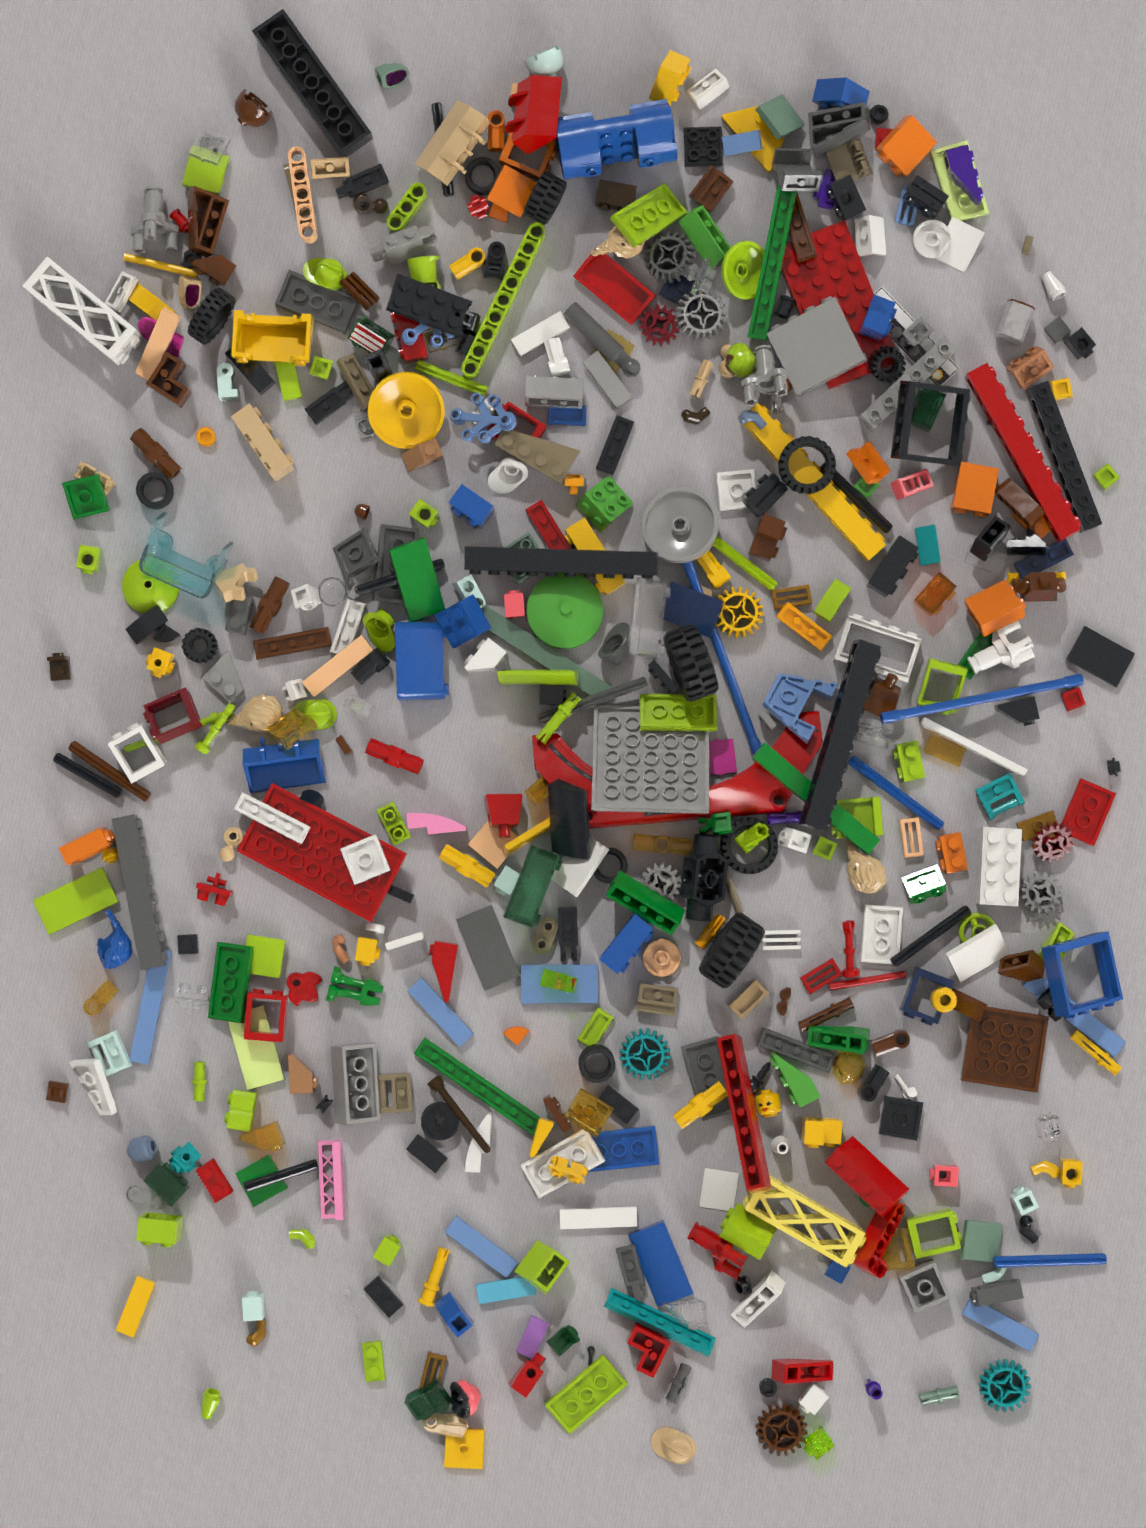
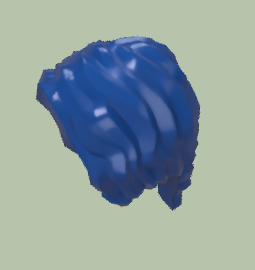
M107 910L105 912L114 930L105 939H98L97 953L105 969H115L125 964L132 956V942L122 926H120L116 916L113 915L111 910Z

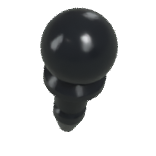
M770 1062L763 1065L757 1076L753 1075L752 1079H750L753 1094H757L760 1091V1085L764 1083L762 1079L770 1069Z

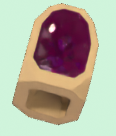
M182 275L178 280L180 304L185 309H193L200 302L202 280Z

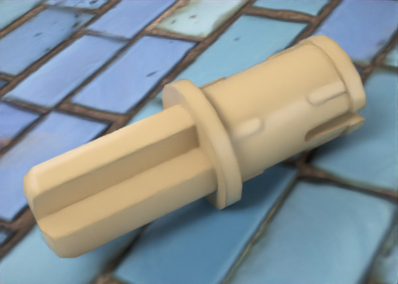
M702 361L697 376H694L695 381L689 392L690 395H694L696 398L701 397L713 367L711 361Z

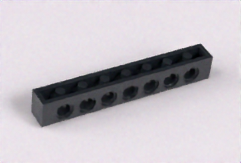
M1045 381L1030 387L1026 393L1066 498L1071 504L1073 516L1076 515L1081 522V530L1079 532L1082 533L1102 525V521L1049 382Z

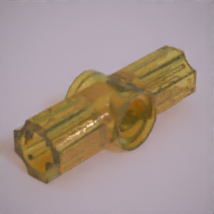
M634 833L632 850L687 855L691 851V839ZM659 839L666 840V849L659 850L656 843Z

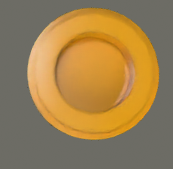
M202 427L197 431L196 439L200 445L209 447L215 443L216 434L211 428Z

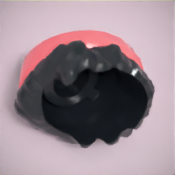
M465 1380L452 1382L450 1385L451 1399L449 1400V1403L453 1405L451 1409L461 1419H467L477 1410L481 1399L480 1390Z

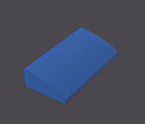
M664 1220L628 1234L631 1243L636 1245L642 1270L657 1306L694 1294Z

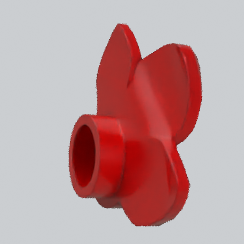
M311 971L303 974L298 972L291 973L286 979V985L289 988V1000L296 1006L300 1005L302 1000L307 1002L318 1001L319 996L315 986L322 981V978ZM295 979L300 981L298 985H293Z

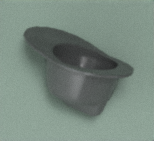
M619 623L608 632L598 651L600 658H607L614 665H619L623 658L628 655L629 645L627 638L630 626L627 623Z

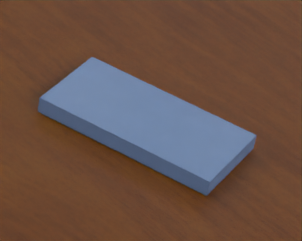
M598 964L521 965V1003H598ZM557 972L559 973L558 979L562 981L558 989H556V986L553 988L557 981ZM576 978L572 989V979Z

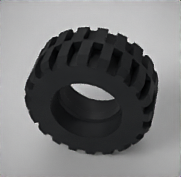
M689 624L667 632L663 637L664 646L672 671L686 701L693 702L716 693L719 689L717 676L708 649L698 628L695 625Z
M735 913L709 947L700 963V974L721 988L730 987L758 949L765 935L764 928L745 914Z

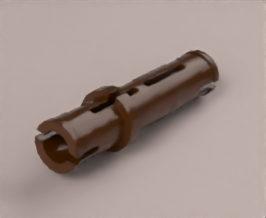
M848 997L836 1004L832 1003L830 1007L798 1021V1024L804 1033L809 1030V1026H817L834 1017L838 1018L840 1014L855 1007L851 998Z

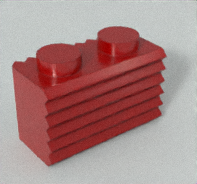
M214 1158L196 1169L195 1173H198L197 1176H200L199 1179L202 1180L203 1186H206L205 1189H208L209 1196H212L215 1203L234 1191Z

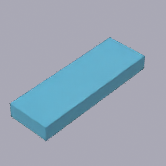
M522 1277L476 1284L479 1304L536 1295L535 1287Z

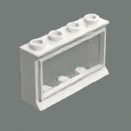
M858 614L847 616L833 661L847 663L853 641L861 639L881 646V658L876 663L874 669L876 673L884 675V677L888 673L895 674L899 681L907 684L922 639L918 638V634L909 631L905 634L899 632L900 628L891 625L887 628L881 626V622L872 619L868 622L863 620L864 617Z

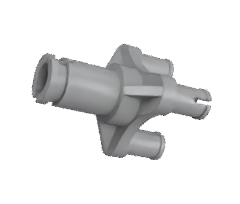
M147 186L144 189V213L141 215V221L131 228L133 252L137 254L145 253V240L151 241V237L153 241L156 240V234L166 235V251L177 252L180 230L179 226L169 221L163 213V189L159 186Z
M760 345L754 351L755 374L741 381V389L744 391V402L747 406L755 405L757 403L755 391L761 392L770 400V412L778 414L777 409H779V413H782L781 398L788 393L786 383L788 378L787 370L775 368L773 348L771 346Z

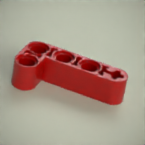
M898 1202L884 1218L875 1212L865 1231L864 1237H866L863 1246L861 1248L858 1247L855 1252L857 1255L853 1263L863 1272L879 1279L886 1274L887 1264L881 1258L905 1212V1205Z

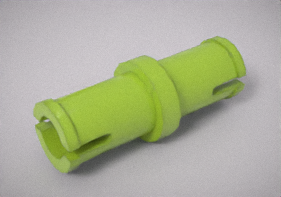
M195 1061L193 1062L194 1079H192L193 1101H205V1084H207V1079H205L206 1062Z

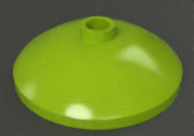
M741 241L729 248L723 259L722 279L724 285L731 295L739 299H752L756 296L764 250L755 242Z
M148 557L137 560L129 566L123 576L122 592L126 602L134 610L143 614L155 605H158L162 612L166 611L174 604L179 594L180 584L176 571L170 564L159 558ZM148 581L152 583V586L150 588H146L145 586L146 582Z

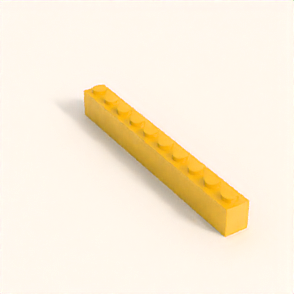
M756 403L749 411L758 412L767 425L761 430L753 422H747L742 425L778 463L781 452L794 438L790 433L786 434L781 429L783 426L777 419L773 420L768 415L770 412L763 404L760 406ZM798 448L789 458V472L800 483H815L823 476L820 472L821 468L815 461L811 462L807 458L808 453L803 448ZM832 480L819 492L807 494V497L866 562L886 545L884 537L879 532L875 533L871 529L872 524L866 518L862 519L858 514L860 511L854 504L850 505L845 500L847 498L840 489L837 491L833 487L834 482Z

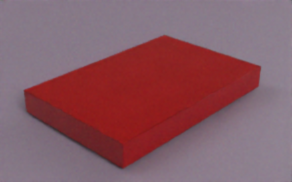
M1080 778L1061 823L1070 829L1075 839L1094 846L1116 793Z

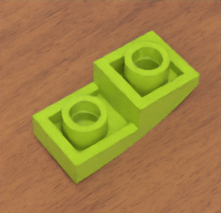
M835 578L813 613L830 623L852 588Z
M394 801L376 809L394 846L411 837Z

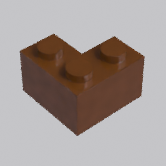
M166 352L146 385L180 408L183 407L192 393L187 387L177 382L186 365Z
M764 513L748 554L768 562L771 558L775 559L779 550L776 547L779 540L782 541L787 531V527H784L786 522Z

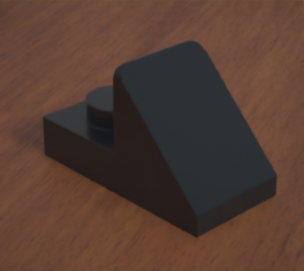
M381 349L363 357L376 384L393 374L388 364V359Z
M1027 527L1026 540L1020 538L1007 540V555H1046V543Z

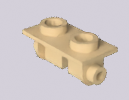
M80 462L78 465L79 470L73 476L78 479L99 473L106 496L116 485L112 479L113 477L101 471L96 472V468L87 462Z

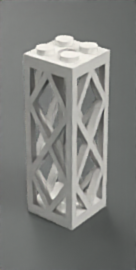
M48 257L44 259L23 285L33 297L118 366L121 363L124 364L128 360L131 350L136 349L142 342V335L133 326ZM51 281L66 282V283H69V284L56 283V282H51ZM52 287L71 289L76 305L57 303ZM43 291L45 293L46 299L42 295H40ZM82 294L99 308L86 307ZM66 315L79 316L85 331ZM90 318L110 321L115 337L95 334ZM120 325L125 328V331L123 333L121 331Z

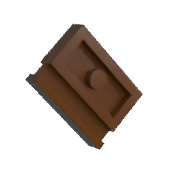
M711 165L689 194V198L693 199L698 205H703L711 213L734 181Z

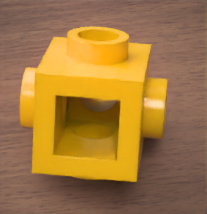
M154 647L152 654L147 656L145 662L147 665L146 669L151 670V675L159 678L162 675L168 676V673L171 674L174 669L175 663H173L175 655Z

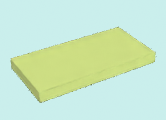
M967 140L930 151L941 191L949 195L945 205L950 221L952 217L964 222L989 214L984 194L982 201L976 206L947 174L943 158L945 150L968 145ZM977 180L978 187H981L980 181Z
M264 1005L252 1009L251 1031L272 1032ZM245 1020L244 1023L228 1021L247 1090L284 1080L285 1077L275 1042L245 1040Z

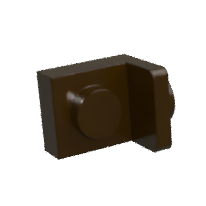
M52 653V657H47L50 665L51 681L71 680L70 657L64 656V653Z

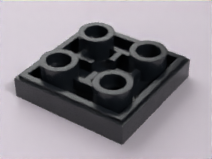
M722 126L683 128L684 167L723 166Z

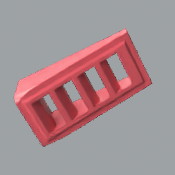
M927 468L890 483L897 500L934 486ZM920 475L922 476V479H923V481H924V484H925L924 486H923V484H922V482H921V479H920V477H919Z

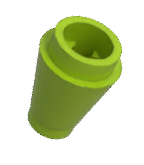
M207 1388L203 1392L202 1418H212L221 1400L220 1391Z

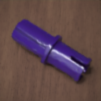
M785 810L782 813H769L767 815V822L769 825L786 824V826L789 823H799L802 811L788 812V810Z
M867 1379V1383L864 1384L867 1394L875 1400L880 1399L883 1395L880 1384Z

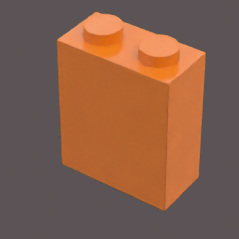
M907 115L894 127L875 151L882 162L888 163L894 175L905 177L928 154L937 141L913 115Z
M961 462L957 469L950 509L962 515H966V512L974 513L973 516L978 518H985V516L990 515L999 468Z
M1006 579L964 599L968 614L984 637L1025 617L1024 609L1026 605L1022 598L1018 599L1016 596L1017 592L1012 585L1008 584Z

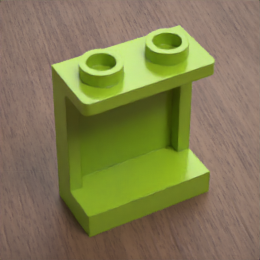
M880 797L837 800V804L875 836L883 835ZM831 825V833L835 835V839L846 838Z

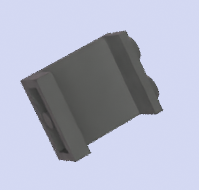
M775 148L772 167L782 191L819 192L822 173L821 171H812L810 166L811 149Z

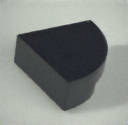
M164 624L153 639L158 642L167 643L175 640L180 634Z

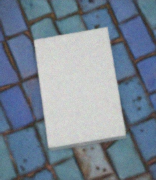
M590 836L589 859L563 856L549 876L552 881L576 897L579 896L609 851L607 847Z
M864 904L860 962L892 964L890 958L900 952L903 907Z
M994 924L945 954L958 980L962 982L1010 954L999 928Z

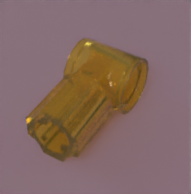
M106 980L84 1002L83 1009L88 1015H99L103 1008L119 992L117 987ZM92 1001H95L98 1005V1009L95 1012H91L89 1009V1004Z

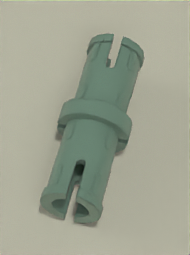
M957 1385L944 1389L935 1388V1391L919 1393L921 1406L936 1402L941 1404L943 1401L960 1398Z

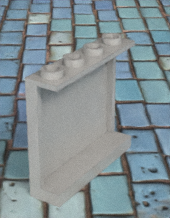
M829 296L821 301L822 304L815 307L813 305L806 308L804 314L791 316L787 319V323L783 325L777 324L771 327V331L767 333L783 368L787 370L788 378L798 396H802L868 361L836 297L832 298Z

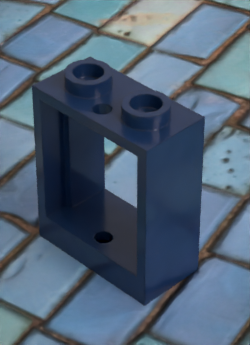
M915 966L899 1010L904 1011L903 1015L914 1019L917 1016L922 1018L921 1022L930 1026L933 1023L938 1024L942 1012L936 1010L934 1017L908 1008L919 977L942 984L949 989L952 988L954 981Z

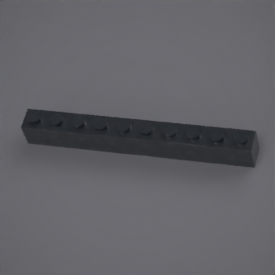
M465 546L464 570H469V574H481V571H488V575H500V571L507 572V575L519 576V572H526V576H538V573H546L545 576L557 577V573H565V577H576V574H584V578H595V574H603V578H615V575H622V579H634V575L642 576L641 579L653 580V576H658V552Z
M861 639L853 641L799 825L825 832L831 825L832 819L830 816L832 810L837 805L836 796L842 788V776L848 768L847 759L854 748L852 744L853 739L858 734L859 719L864 714L865 708L863 706L865 700L869 697V686L876 674L874 669L876 663L881 658V646Z

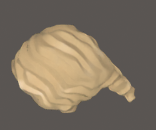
M614 226L609 232L606 241L597 246L595 250H591L590 254L597 256L614 252L618 257L629 259L640 254L645 242L633 248L620 230Z
M259 694L257 697H252L243 706L242 712L228 718L225 722L227 725L245 726L249 731L266 732L269 729L275 728L281 721L284 710L275 696Z
M847 840L845 845L850 862L846 868L849 882L857 891L870 894L876 893L887 882L885 867L881 865L880 860L870 855L861 854L856 846L852 845L850 840Z

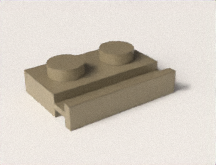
M640 983L636 1011L675 1016L678 988Z

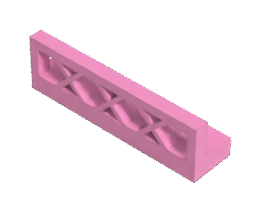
M341 1140L318 1141L321 1219L335 1218V1220H343L345 1211ZM322 1145H332V1155L329 1158L323 1153ZM328 1162L333 1166V1174L330 1177L323 1170V1167ZM329 1181L334 1185V1193L331 1197L324 1191V1186ZM331 1201L335 1205V1213L325 1214V1205Z

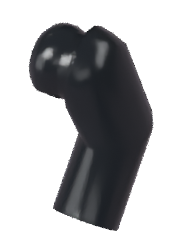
M1024 1215L1019 1220V1232L1034 1244L1039 1236L1031 1230L1032 1217Z

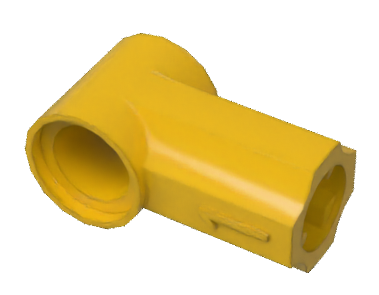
M472 248L468 254L450 264L449 267L456 279L459 280L476 268L483 267L486 262V255L482 249ZM476 253L482 255V259L479 262L472 260L473 255Z
M710 550L696 559L715 590L731 579L723 565L719 564Z

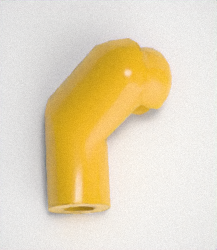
M1042 1161L1030 1167L1034 1176L1045 1172L1051 1178H1057L1060 1174L1059 1167L1049 1161Z

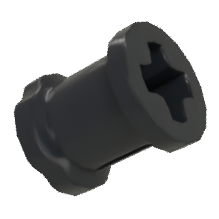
M781 295L780 305L774 314L787 320L791 317L790 312L797 301L789 296Z

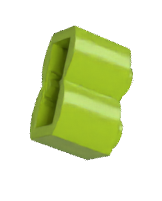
M233 1089L232 1093L229 1092L227 1104H230V1110L225 1113L224 1118L227 1128L251 1131L257 1092Z

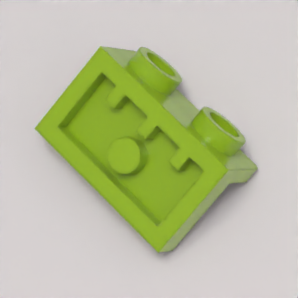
M918 740L894 745L895 749H892L894 760L898 761L899 768H896L898 779H901L902 782L925 778Z

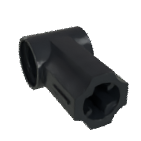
M377 647L365 657V660L351 674L363 685L376 672L379 673L390 663V660Z
M875 1064L863 1084L858 1088L857 1094L859 1098L867 1102L875 1100L878 1091L890 1072ZM867 1087L872 1091L869 1098L863 1096V1090Z

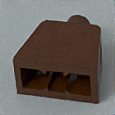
M888 673L885 680L879 677L874 679L869 686V697L865 700L863 706L865 711L880 717V713L896 709L901 688L895 685L898 680L895 674Z

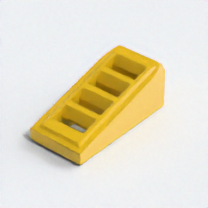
M539 1118L529 1152L530 1157L534 1158L554 1126L553 1120Z

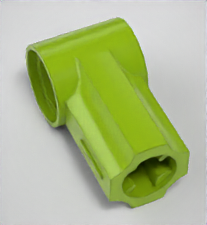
M757 823L749 830H744L734 840L743 852L747 854L759 842L769 836V829L765 824Z

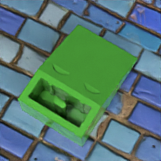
M770 1052L772 1057L769 1059L774 1069L780 1070L781 1074L778 1076L783 1086L789 1088L790 1091L787 1094L794 1105L798 1104L801 1108L821 1097L808 1075L775 1052Z

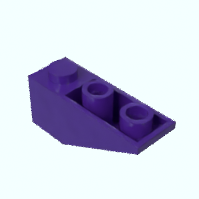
M968 145L945 150L943 158L947 174L976 206L979 205L983 198V190L981 187H978L977 180H979L977 169L973 167V151L969 150Z

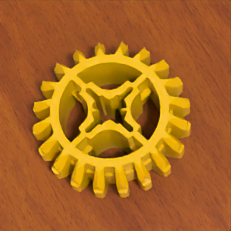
M739 586L738 592L735 593L734 587H731V594L724 590L725 598L721 595L718 596V599L725 602L719 616L720 622L716 624V627L723 625L721 633H724L726 629L729 630L728 637L732 635V632H735L734 637L736 639L739 637V633L745 638V631L752 635L753 631L751 628L759 629L755 623L761 624L763 622L758 616H764V612H758V610L764 606H757L756 603L761 599H753L756 594L755 592L749 596L747 595L749 592L748 588H746L744 593H741L742 587ZM731 598H741L736 606L725 604ZM746 600L752 605L754 616L745 610ZM742 604L741 612H743V615H740L739 617H737L736 621H734L736 616L735 613H733V610H737ZM723 610L732 616L730 625L724 620ZM740 619L752 621L746 627L735 628Z

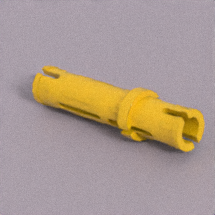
M1078 1029L1071 1034L1070 1039L1092 1056L1099 1066L1102 1065L1110 1071L1112 1075H1117L1122 1069V1066L1109 1057L1110 1054L1108 1052H1103ZM1082 1041L1087 1043L1092 1049H1094V1051L1088 1048L1084 1043H1082ZM1097 1054H1100V1055H1101L1105 1060H1107L1110 1064H1107V1063H1106L1103 1059H1101Z

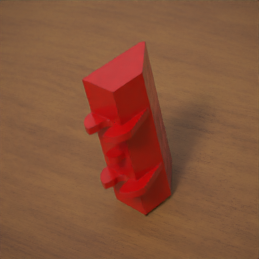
M531 75L518 83L517 93L510 95L508 98V105L510 107L516 105L514 119L506 123L505 131L506 133L513 132L512 143L527 155L556 139L562 77Z

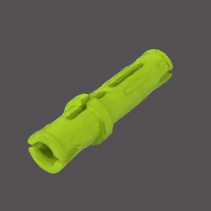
M571 692L562 705L557 707L558 711L538 735L535 736L540 740L545 735L541 740L543 744H546L566 717H570V712L581 701L577 696L571 702L576 696L573 692Z

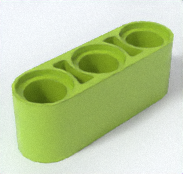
M413 183L388 216L387 225L391 233L406 229L426 201L427 191L422 183ZM415 190L423 191L420 197L413 195ZM405 205L412 207L410 212H404L402 208ZM395 220L401 222V225L397 228L391 226V223Z

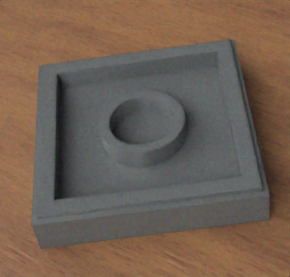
M364 528L333 547L334 553L348 580L353 579L381 561L367 530Z

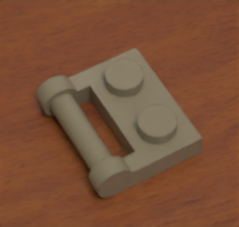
M410 1072L378 1074L379 1114L412 1112ZM386 1080H391L393 1106H387Z

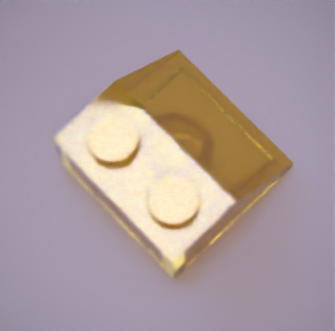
M581 1088L565 1112L564 1118L597 1138L614 1108Z

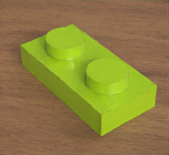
M382 1340L362 1342L366 1382L385 1380Z

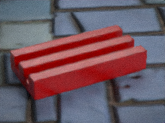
M831 958L801 976L800 980L803 982L808 993L812 994L840 977L842 972L834 959ZM828 965H833V967L829 968L828 970L824 971L823 973L819 974L818 976L814 977L808 982L805 980L813 974L817 973L818 971L822 970L823 968L827 967ZM836 970V974L810 988L809 985Z

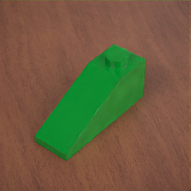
M809 1026L807 1046L865 1054L869 1048L870 1029L854 1026Z

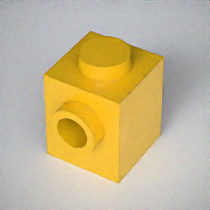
M358 937L355 960L359 961L360 965L370 966V963H375L376 959L379 960L381 948H378L379 940Z

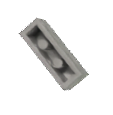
M538 375L526 376L525 406L582 409L584 379L576 377L560 378L557 376L541 377Z

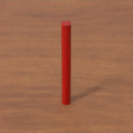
M905 971L833 982L829 983V989L832 991L904 979L906 974Z

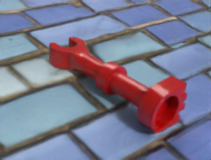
M846 920V922L843 921L842 923L845 935L843 953L846 956V968L842 970V977L846 978L860 976V969L853 966V954L855 953V948H853L854 920Z

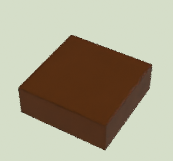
M342 735L336 738V742L345 755L353 752Z

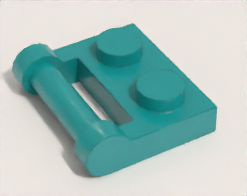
M1010 773L975 790L990 821L995 819V816L1017 805L1025 804ZM1013 793L1014 799L994 809L991 808L990 804Z

